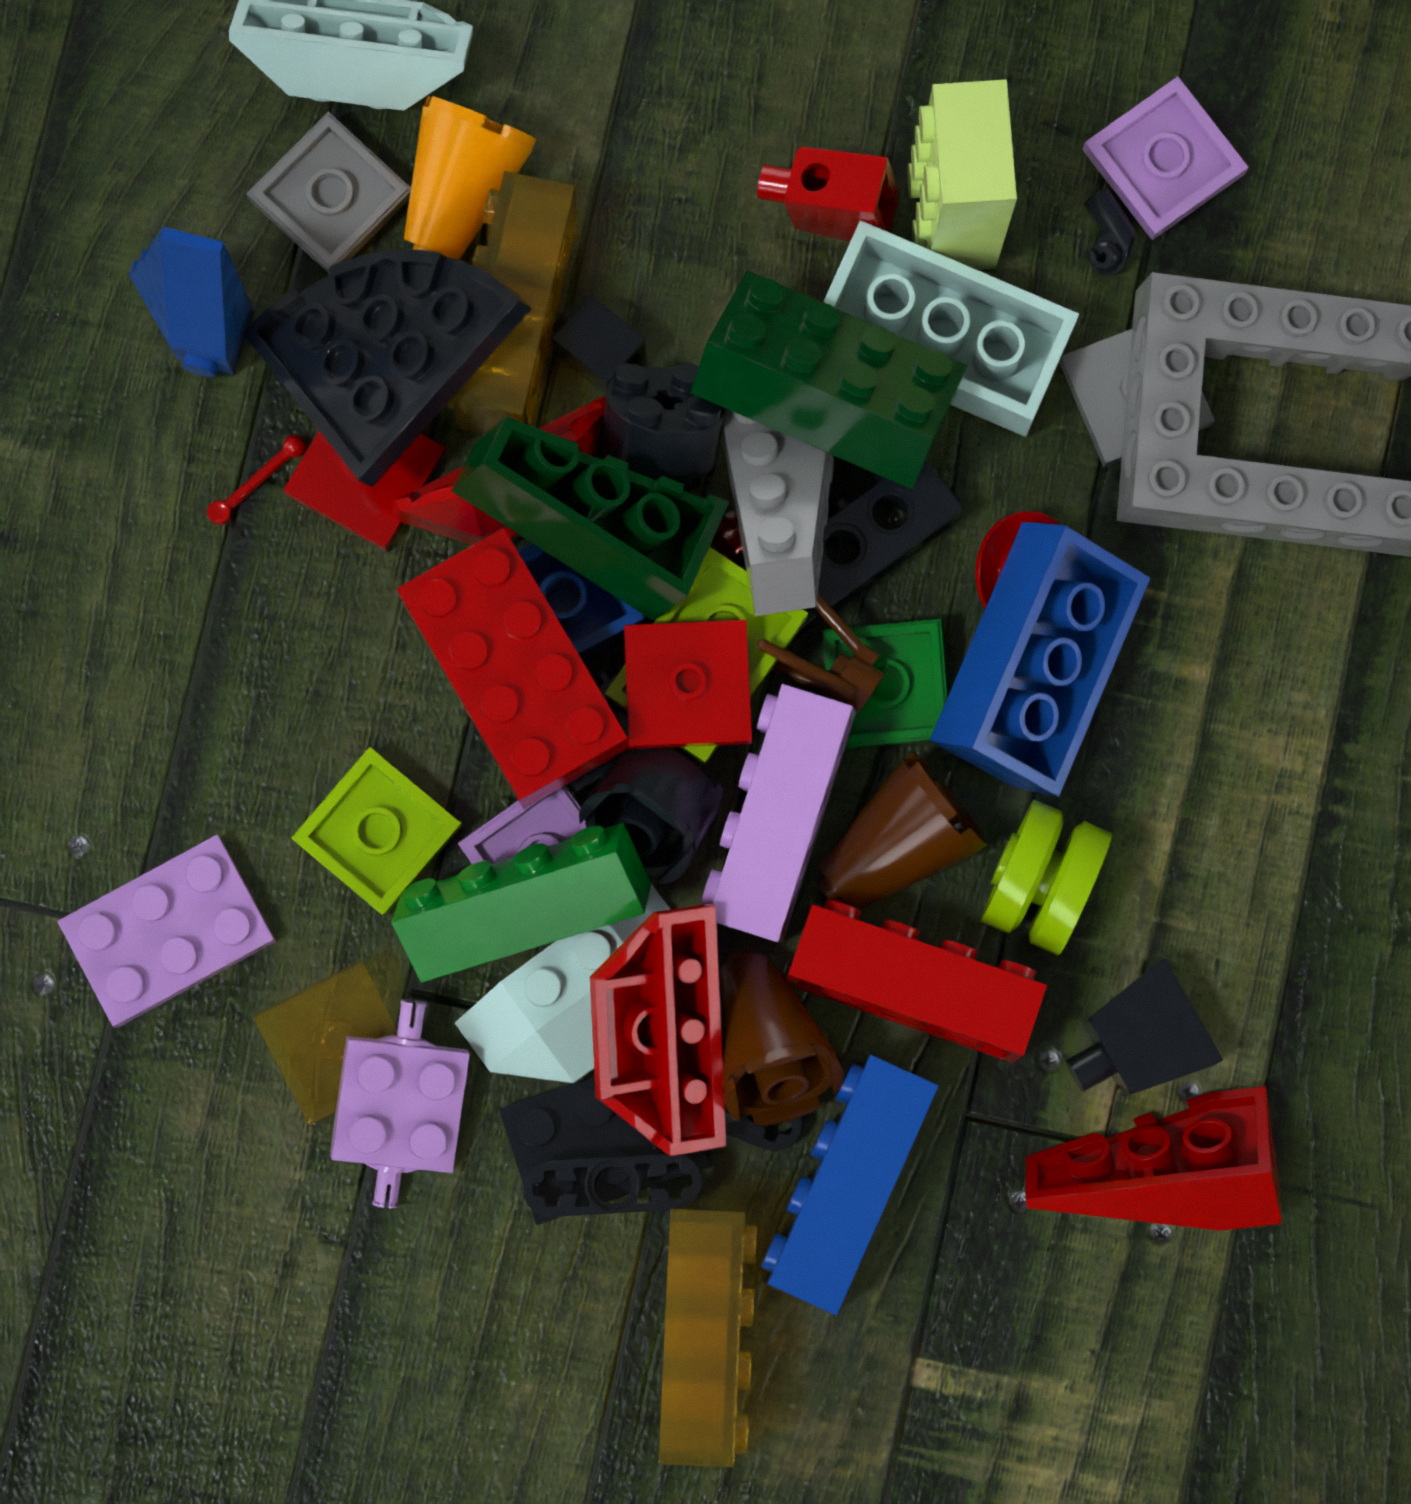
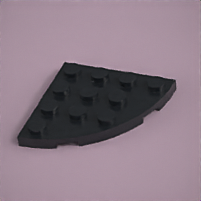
M413 249L389 250L358 256L329 267V276L315 282L302 291L295 287L284 294L266 309L243 333L359 481L373 487L532 310L513 289L477 266L448 258L438 252Z

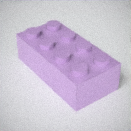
M785 684L781 685L778 697L767 694L757 724V729L761 733L766 734L759 755L748 753L738 787L747 791L741 814L730 811L720 840V846L729 849L722 872L711 870L701 901V905L712 904L716 906V923L775 942H784L856 715L852 705Z

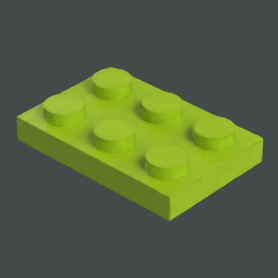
M709 547L688 596L657 618L653 624L746 620L751 700L778 661L776 658L761 651L757 647L758 641L766 639L786 649L807 619L808 612L800 609L755 616L747 571ZM625 663L605 692V698L628 713ZM719 745L679 748L706 765Z

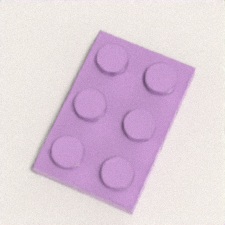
M218 834L57 921L110 1023L116 1029L276 942Z

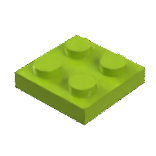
M369 747L291 839L385 918L398 903L401 893L416 882L462 828V823Z

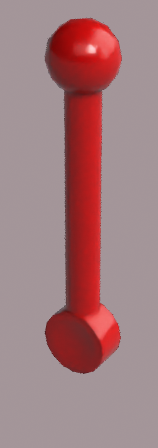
M298 435L288 436L284 440L283 449L225 501L218 500L212 502L207 509V516L210 521L219 526L227 524L231 520L233 508L288 459L303 455L306 449L304 439Z

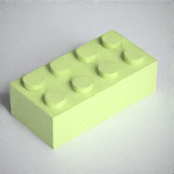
M1007 79L933 84L928 106H919V126H915V145L911 146V163H908L910 199L920 198V202H916V220H912L913 243L976 270L996 269L1017 201Z

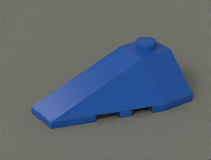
M163 226L151 240L149 250L144 249L140 254L139 261L134 260L129 276L176 359L182 361L181 367L193 374L210 378L216 377L217 371L234 375L245 339L243 333L248 329L253 307L226 246L222 241Z

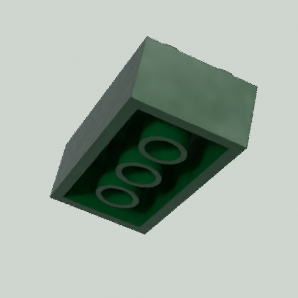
M746 270L707 340L690 393L913 490L946 420L968 365L949 358L939 351L931 350L898 336L883 327L875 326L838 310L830 304L817 301L780 285L772 279L764 278Z

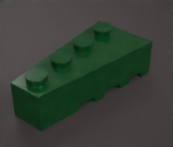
M507 416L474 444L452 489V492L652 621L659 618L688 596L729 504V501L711 494L704 499L683 491L684 484L661 476L659 479L654 480L628 470L629 463L607 455L604 459H600L579 451L578 443Z

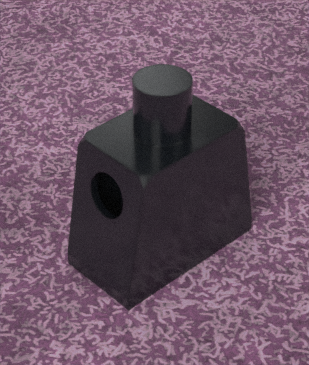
M1164 959L1149 968L1082 1023L1093 1045L1065 1060V1063L1082 1092L1112 1077L1121 1094L1126 1097L1209 1068L1223 1061L1168 962Z

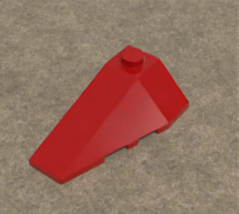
M1266 1086L1204 1093L1187 1099L1188 1109L1157 1120L1152 1112L1134 1118L1135 1128L1107 1138L1097 1133H1091L1026 1156L1025 1200L1027 1208L1219 1231L1282 1224L1279 1177Z

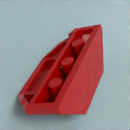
M606 395L539 429L578 443L579 451L596 457L600 442ZM463 466L395 499L391 509L396 521L470 545H474L503 527L511 541L520 536L452 492Z
M705 904L653 912L589 977L595 1095L599 1101L669 1156L726 1147L725 1104L722 1095L723 1059L716 906Z

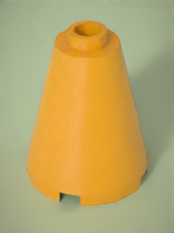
M427 96L422 108L404 240L414 244L413 250L438 252L448 258L460 260L532 153L537 139L507 124L503 126L486 118L487 116L434 96Z

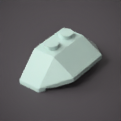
M239 0L229 29V41L288 96L310 98L320 102L334 101L364 105L374 109L402 111L464 71L473 36L472 25L464 21L457 22L449 14L426 3L408 0Z
M651 884L645 914L555 941L500 981L455 1022V1025L491 1073L576 1083L594 1069L589 977L653 912L671 909Z

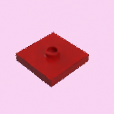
M318 431L283 492L286 496L387 552L404 524L396 521L391 511L394 500L428 484L445 456L446 448L420 434L378 482L371 487L356 478L322 433Z
M746 620L624 625L629 749L752 744Z

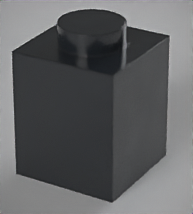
M590 295L580 307L575 303L569 305L558 317L552 328L556 333L552 338L554 354L604 395H606L607 387L613 379L614 370L617 366L627 363L638 364L646 355L645 338L593 295Z

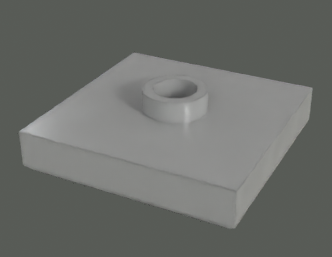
M327 112L246 194L248 199L330 275L329 267L352 259L409 201L411 187L331 113Z
M1132 329L1062 355L1059 361L1103 468L1120 462L1122 459ZM1203 392L1201 394L1199 430L1212 426L1215 421Z

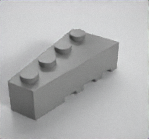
M725 408L721 431L722 445L755 616L816 607L823 556V535L825 525H827L829 510L828 496L834 471V455Z

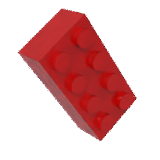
M504 527L397 588L405 608L523 810L629 749L628 737Z
M826 900L824 908L812 904L786 979L790 987L1010 1063H1014L1024 1056L1047 988L1046 984L1034 981L1035 970L1007 960H1001L1000 965H996V967L975 960L978 953L977 950L949 940H943L942 944L938 947L917 940L920 931L899 922L885 920L880 928L859 921L861 911L844 903Z

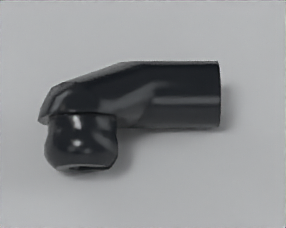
M1106 188L1091 196L1084 203V206L1099 227L1094 246L1090 248L1088 253V261L1090 266L1098 273L1112 276L1120 272L1127 265L1136 232L1110 190Z

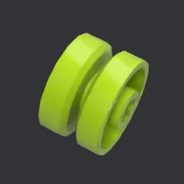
M1034 799L1017 833L1012 832L990 882L994 886L980 922L1005 933H1010L1018 928L1030 903H1034L1038 907L1028 932L1030 944L1059 956L1066 946L1088 900L1107 854L1112 833L1084 821L1072 830L1062 852L1054 850L1064 824L1062 811Z

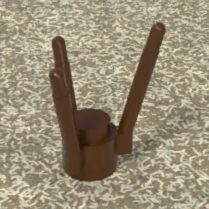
M818 593L816 607L813 608L854 653L852 658L841 652L829 671H826L766 639H760L757 647L778 660L771 670L825 694L833 700L852 705L855 712L859 714L885 675L873 666L880 654L863 644Z

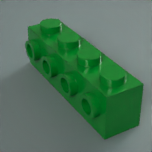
M624 823L607 828L591 826L577 832L571 839L547 846L543 843L530 845L518 852L515 857L491 864L489 861H480L466 867L459 875L440 881H435L432 878L417 881L401 893L391 924L420 982H425L645 914L651 882Z

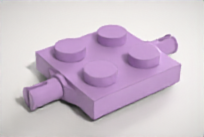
M409 999L401 1000L397 1035H389L378 1039L346 1036L330 1157L331 1160L364 1163L378 1170L372 1205L382 1208L385 1206V1198L388 1208H398L402 1173L415 1170L453 1173L470 1053L467 1049L436 1046L421 1038L427 1003L414 1000L411 1024L413 1003Z

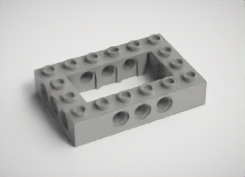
M1152 272L1135 291L1116 521L1411 557V481L1197 455L1205 356L1221 360L1227 355L1269 360V366L1281 367L1285 362L1326 367V373L1338 374L1343 369L1384 374L1383 380L1404 381L1411 377V305Z

